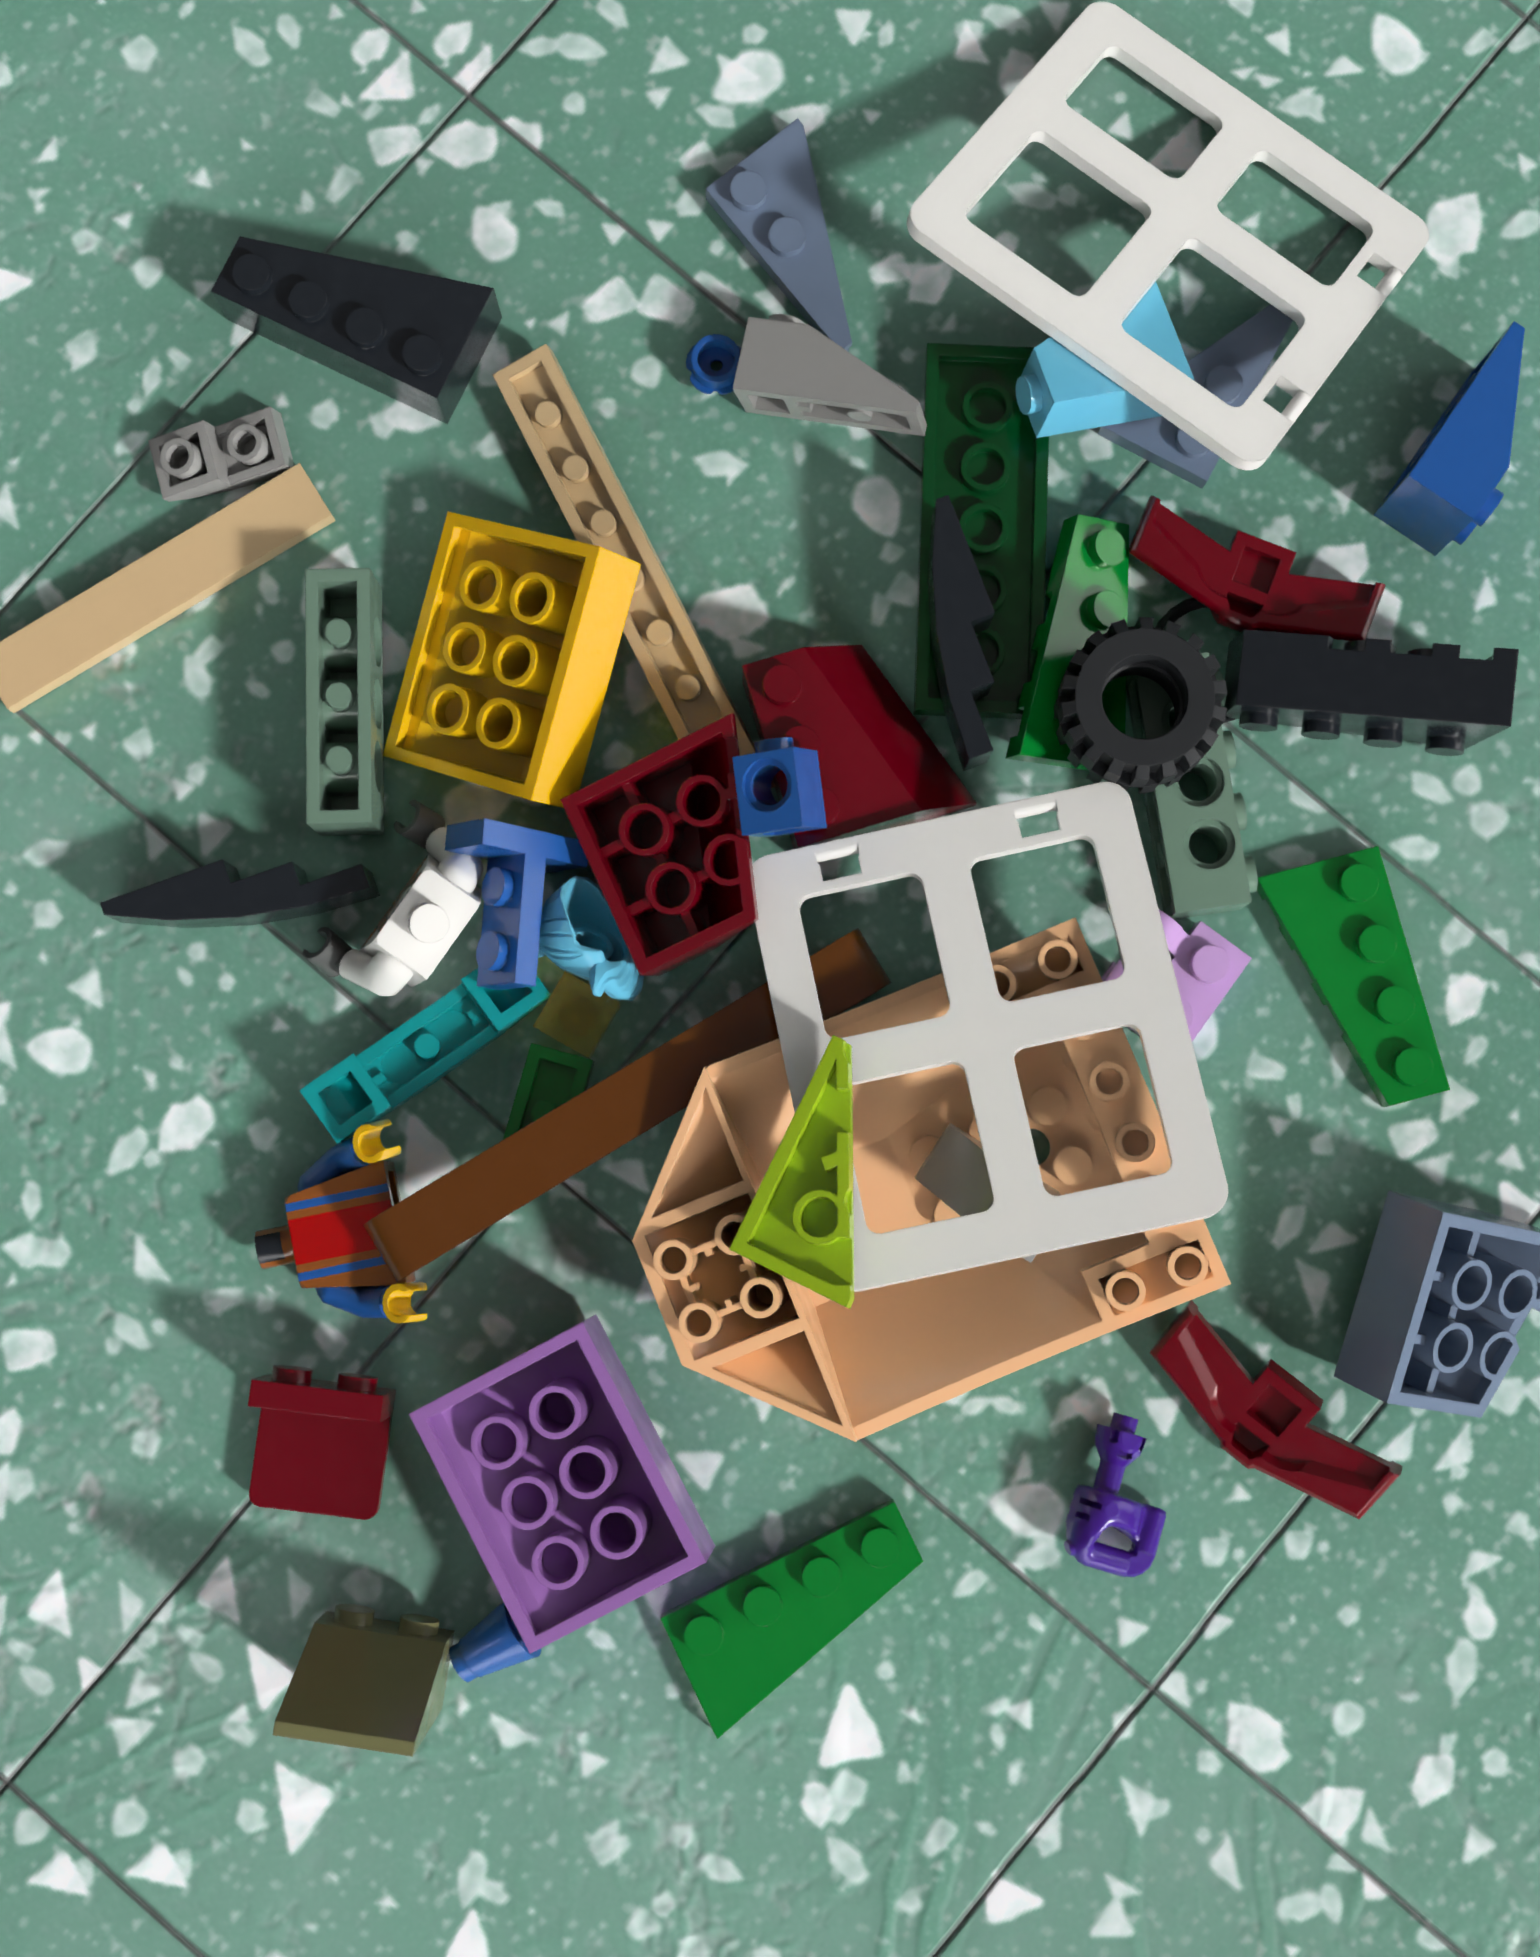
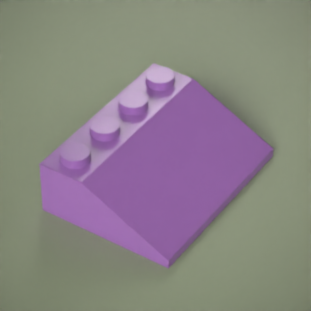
M596 1314L409 1414L530 1654L706 1563L715 1548L708 1530Z

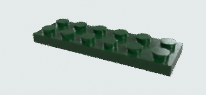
M927 343L923 412L927 427L922 442L913 715L945 716L931 646L927 579L931 518L936 499L949 495L995 611L989 629L976 633L994 683L988 696L977 699L974 702L981 718L1022 719L1023 710L1018 709L1023 684L1030 682L1038 654V651L1032 649L1037 627L1044 623L1049 436L1036 438L1029 416L1024 415L1020 411L1016 399L1017 379L1021 376L1034 347Z

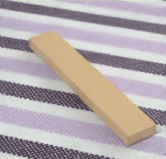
M298 463L0 641V698L6 708L16 713L335 522L336 520L301 464Z

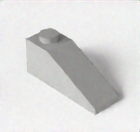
M773 314L769 316V319L748 317L733 384V390L745 412L925 436L927 423L918 399L809 324H805L802 320L786 314Z

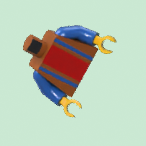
M385 1119L361 1125L356 1129L353 1137L331 1147L299 1178L298 1192L285 1197L288 1225L256 1231L255 1248L259 1264L263 1269L295 1263L301 1288H315L317 1295L325 1304L361 1318H388L391 1322L398 1324L420 1322L427 1319V1313L417 1314L413 1310L411 1296L414 1291L427 1290L426 1283L414 1282L416 1281L415 1272L397 1282L363 1226L372 1218L401 1201L394 1162L382 1161L401 1154L400 1145L386 1149L381 1143L380 1134L382 1129L392 1125L391 1120Z

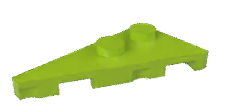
M833 1035L729 1250L850 1309L855 1299L852 1046L845 1040Z

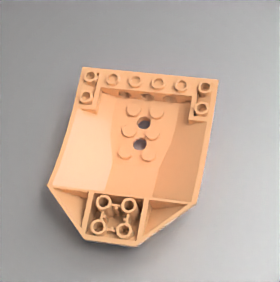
M1076 917L990 953L998 992L1003 999L1008 1001H1016L1103 982ZM943 973L824 1020L826 1033L830 1037L835 1035L839 1038L945 1015L949 1010L950 1004ZM1123 1028L1029 1047L1017 1052L1014 1061L1030 1129L1041 1131L1048 1138L1050 1144V1152L1047 1159L1039 1164L1043 1182L1059 1191L1060 1195L1159 1175L1169 1170L1171 1163L1159 1113ZM779 1038L709 1066H704L632 1240L682 1366L854 1442L1041 1360L1231 1284L1204 1219L1037 1254L1031 1263L1024 1258H1017L854 1292L855 1299L850 1309L729 1250L795 1114ZM951 1064L852 1085L853 1164L868 1229L874 1233H885L961 1217L917 1181L915 1175L949 1123L980 1141L964 1070L958 1065Z

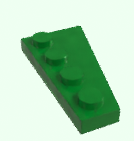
M1081 514L1063 521L1046 590V595L1051 599L1045 623L1037 627L1032 649L1038 651L1031 681L1023 684L1018 709L1023 710L1018 735L1010 737L1005 759L1075 768L1067 759L1070 753L1067 744L1060 746L1056 735L1059 720L1054 719V704L1058 698L1059 692L1057 691L1062 678L1077 649L1081 650L1087 638L1098 630L1102 635L1105 634L1111 623L1123 619L1127 623L1129 524ZM1123 676L1106 685L1102 693V704L1109 721L1114 727L1125 734L1126 676ZM1080 764V765L1076 768V769L1088 770V769H1087L1086 767H1084L1082 764Z

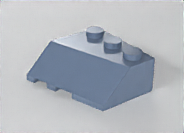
M1388 1191L1334 1377L1388 1404L1481 1418L1520 1350L1515 1336L1531 1308L1540 1312V1228L1481 1210Z

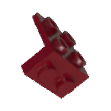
M273 1365L272 1374L268 1373L251 1379L248 1406L261 1408L249 1488L250 1501L258 1507L361 1520H368L378 1513L381 1504L396 1389L377 1387L378 1377L363 1374L339 1373L337 1382L312 1379L313 1369L289 1365Z

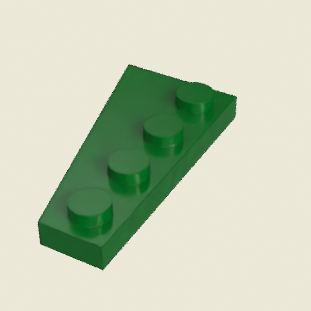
M1375 846L1258 877L1257 892L1262 900L1266 899L1281 925L1279 927L1280 932L1290 949H1295L1313 980V983H1311L1323 1006H1328L1343 1032L1341 1035L1342 1039L1381 1106H1392L1450 1090L1379 847Z
M894 1499L661 1614L660 1619L717 1739L923 1562Z

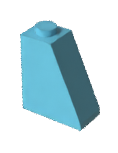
M1155 282L1123 321L1122 327L1130 336L1194 380L1164 300ZM1051 337L1033 348L1027 364L1016 382L1018 407L1024 415L1029 416L1036 438L1161 416Z

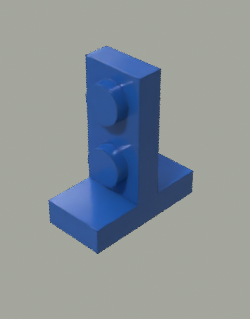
M486 818L447 825L445 851L487 860L486 875L481 888L484 901L481 938L476 949L478 964L477 987L495 990L536 987L545 872L552 873L587 867L588 859L579 840Z

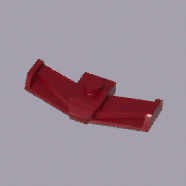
M1155 496L1149 497L1129 546V553L1210 608L1212 616L1218 624L1239 632L1243 630H1268L1284 633L1326 635L1333 639L1346 641L1366 640L1384 592L1385 584L1376 582L1372 585L1289 574L1297 552L1239 530L1233 536L1227 550L1160 504L1161 500Z
M1193 1300L1187 1303L1149 1352L1220 1440V1447L1247 1469L1255 1468L1359 1520L1401 1475L1402 1465L1394 1461L1389 1462L1309 1423L1321 1409L1323 1399L1274 1360L1270 1359L1253 1379L1198 1311V1306Z

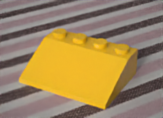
M447 511L386 740L384 756L524 799L564 808L560 799L578 791L581 786L641 564L600 546Z

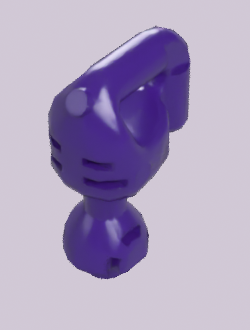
M1114 1412L1110 1427L1097 1424L1094 1443L1100 1457L1099 1467L1093 1487L1078 1484L1073 1492V1500L1070 1501L1069 1505L1070 1511L1065 1520L1067 1540L1064 1541V1548L1070 1556H1074L1084 1566L1120 1577H1136L1147 1571L1154 1561L1166 1519V1512L1161 1508L1118 1495L1125 1468L1140 1457L1147 1439L1135 1435L1138 1419ZM1108 1527H1113L1129 1537L1132 1544L1130 1550L1126 1551L1097 1542L1096 1540Z

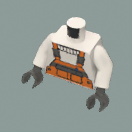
M416 800L409 802L416 809L412 822L406 827L396 821L394 829L400 835L426 849L428 855L361 949H353L330 928L321 927L317 932L326 939L322 948L314 953H310L305 949L302 952L306 959L328 977L341 975L343 978L379 996L396 995L406 984L414 987L427 980L481 904V889L476 886L483 873L481 859L470 855L445 851L447 830L445 819Z

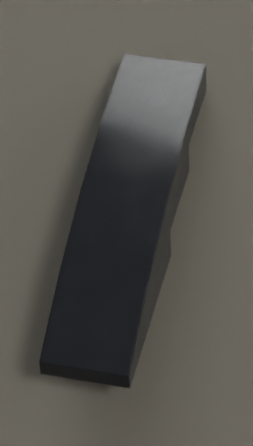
M946 495L936 499L931 518L927 579L931 646L943 710L962 769L966 771L987 763L993 752V747L974 701L988 696L994 683L976 633L989 629L995 611L950 497Z
M221 859L101 902L100 905L105 916L121 923L201 928L257 925L317 915L376 898L380 894L372 872L362 864L308 882L305 871L292 861L241 879L237 868Z

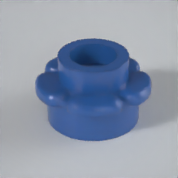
M712 334L700 339L690 349L686 358V368L691 371L690 381L692 385L705 394H711L713 391H718L721 395L733 392L741 347L737 346L729 337L721 334ZM715 361L722 364V368L719 371L712 370L710 366Z

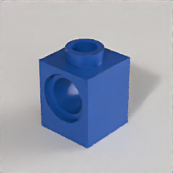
M782 737L754 742L755 753L732 757L742 836L772 837L827 828L817 750L794 747L792 737ZM782 770L787 778L788 786L783 799L776 802L771 792V783L774 776Z

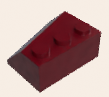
M862 645L802 647L742 665V683L760 741L792 737L794 747L818 751L827 828L789 834L794 849L925 821L976 806L977 802ZM782 770L773 778L779 801L785 796L788 786L787 778Z
M734 713L560 799L640 975L661 976L716 949L759 920L749 836H742L732 757L740 756Z

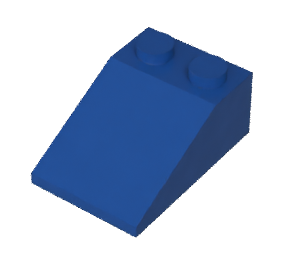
M1515 321L1473 368L1374 513V516L1434 556L1452 540L1461 545L1477 525L1481 527L1504 496V493L1495 487L1510 465L1525 328Z

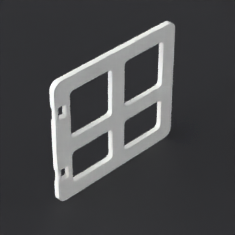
M1104 1L1094 2L1086 7L913 203L907 218L908 232L916 242L1230 465L1241 470H1254L1265 463L1418 257L1429 239V231L1425 222L1415 213L1120 7ZM1111 57L1118 60L1215 129L1217 135L1182 177L1171 178L1068 106L1066 100L1103 58ZM1031 142L1044 144L1138 210L1145 217L1144 224L1090 290L1082 296L1073 295L976 227L966 216ZM1259 161L1265 163L1365 234V245L1335 284H1321L1219 211L1218 203L1252 162ZM1183 249L1196 251L1290 317L1298 325V333L1245 403L1239 407L1230 406L1130 336L1122 327L1123 321ZM1367 262L1385 274L1375 288L1357 276ZM1274 385H1277L1293 397L1282 413L1263 401Z

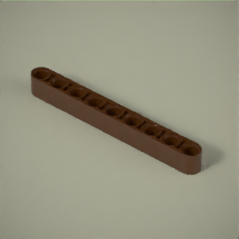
M858 928L810 956L823 1021L843 1013L891 983ZM768 982L366 1222L363 1226L397 1282L688 1107L704 1066H709L778 1039L779 1035Z

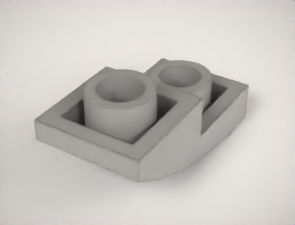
M272 407L264 408L215 427L202 420L148 440L162 497L168 502L208 496L271 480L294 466L281 413Z

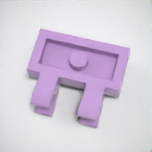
M1159 909L1191 1040L1193 1041L1252 958L1204 922H1196L1190 931L1186 933L1173 918ZM1121 959L1117 963H1111L1101 977L1103 982L1116 979L1122 975L1123 966ZM1127 1027L1139 1036L1138 1032L1135 1029Z

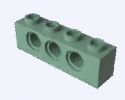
M370 568L305 569L306 824L321 836L384 835L382 587Z
M1209 652L1201 653L1204 658L1210 656ZM1218 669L1215 673L1216 680H1224L1221 671ZM1138 675L1126 676V692L1134 738L1154 739L1167 734L1171 730L1168 724V715L1175 712L1168 693L1157 682L1147 677ZM1226 696L1221 701V707L1225 706ZM1222 725L1217 731L1219 736L1213 746L1190 772L1204 780L1207 786V797L1205 800L1193 801L1188 799L1181 792L1178 782L1168 787L1161 784L1153 792L1143 793L1163 912L1174 920L1240 910L1252 902L1250 893L1256 892L1258 887L1254 859L1251 854L1244 855L1240 830H1245L1247 826L1246 806L1240 792L1233 793L1229 769L1236 766L1235 742L1231 731H1223ZM1204 834L1215 842L1218 850L1215 863H1202L1193 857L1189 849L1191 835Z

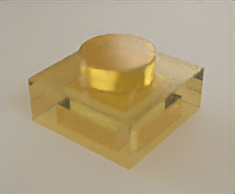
M565 971L533 1027L586 1058L591 1059L622 1004L605 993L601 997L594 996L589 984Z

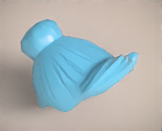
M573 876L556 890L542 907L538 958L547 956L563 971L589 980L592 994L596 997H601L603 992H605L607 996L613 999L633 1001L642 991L644 975H640L601 888L588 877Z

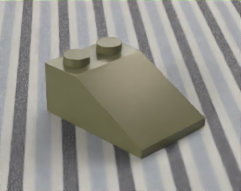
M355 1604L336 1605L335 1612L326 1611L312 1627L275 1719L273 1735L413 1757L442 1710L450 1663L449 1649L453 1644L455 1630L439 1628L440 1620L427 1615L402 1614L400 1621L396 1622L374 1618L375 1610L370 1607Z

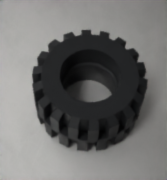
M1139 617L1135 626L1128 627L1125 619L1111 623L1105 634L1102 635L1098 630L1087 638L1084 647L1081 650L1077 649L1070 660L1058 688V698L1054 704V719L1059 720L1056 735L1060 746L1067 744L1070 753L1067 759L1075 769L1082 764L1090 771L1086 777L1090 781L1099 783L1104 779L1120 785L1126 791L1129 787H1138L1139 794L1153 792L1161 784L1168 787L1178 782L1185 773H1190L1218 738L1217 731L1224 723L1227 708L1221 707V701L1227 695L1226 681L1216 680L1215 673L1220 668V664L1215 655L1212 654L1207 658L1202 656L1199 650L1204 642L1194 633L1188 641L1179 637L1177 633L1181 625L1167 621L1163 629L1154 628V617ZM1129 675L1143 676L1157 682L1165 689L1172 700L1175 711L1173 727L1167 734L1154 739H1138L1122 733L1114 727L1105 714L1102 704V693L1106 685L1119 677Z

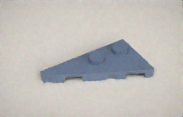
M797 118L705 188L706 200L808 324L849 352V347L852 346V339L803 124Z
M1270 304L1188 361L1194 381L1230 406L1239 407L1243 405L1260 383L1293 320ZM1163 416L1100 427L1098 435L1201 489L1205 486L1220 458Z

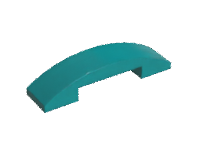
M477 968L463 977L461 984L357 1056L354 1053L299 1091L338 1145L353 1136L356 1129L361 1125L376 1122L437 1082L546 1001L551 994L538 976L536 977V987L495 990L477 987Z

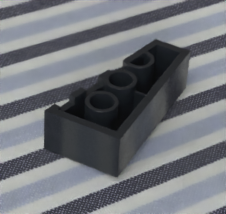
M241 236L237 240L211 290L229 321L448 424L502 319L494 288Z
M1243 630L1228 646L1225 673L1227 688L1224 706L1227 708L1225 717L1239 719V727L1251 731H1275L1279 724L1302 727L1301 735L1312 739L1332 740L1338 739L1340 733L1363 735V743L1373 747L1395 748L1402 746V741L1424 743L1425 752L1430 754L1458 756L1464 754V749L1511 727L1519 649L1494 648L1492 656L1482 660L1459 658L1461 645L1433 643L1432 648L1413 649L1407 651L1406 654L1396 653V646L1392 644V640L1366 638V640L1348 641L1344 643L1343 649H1332L1333 638L1326 635Z

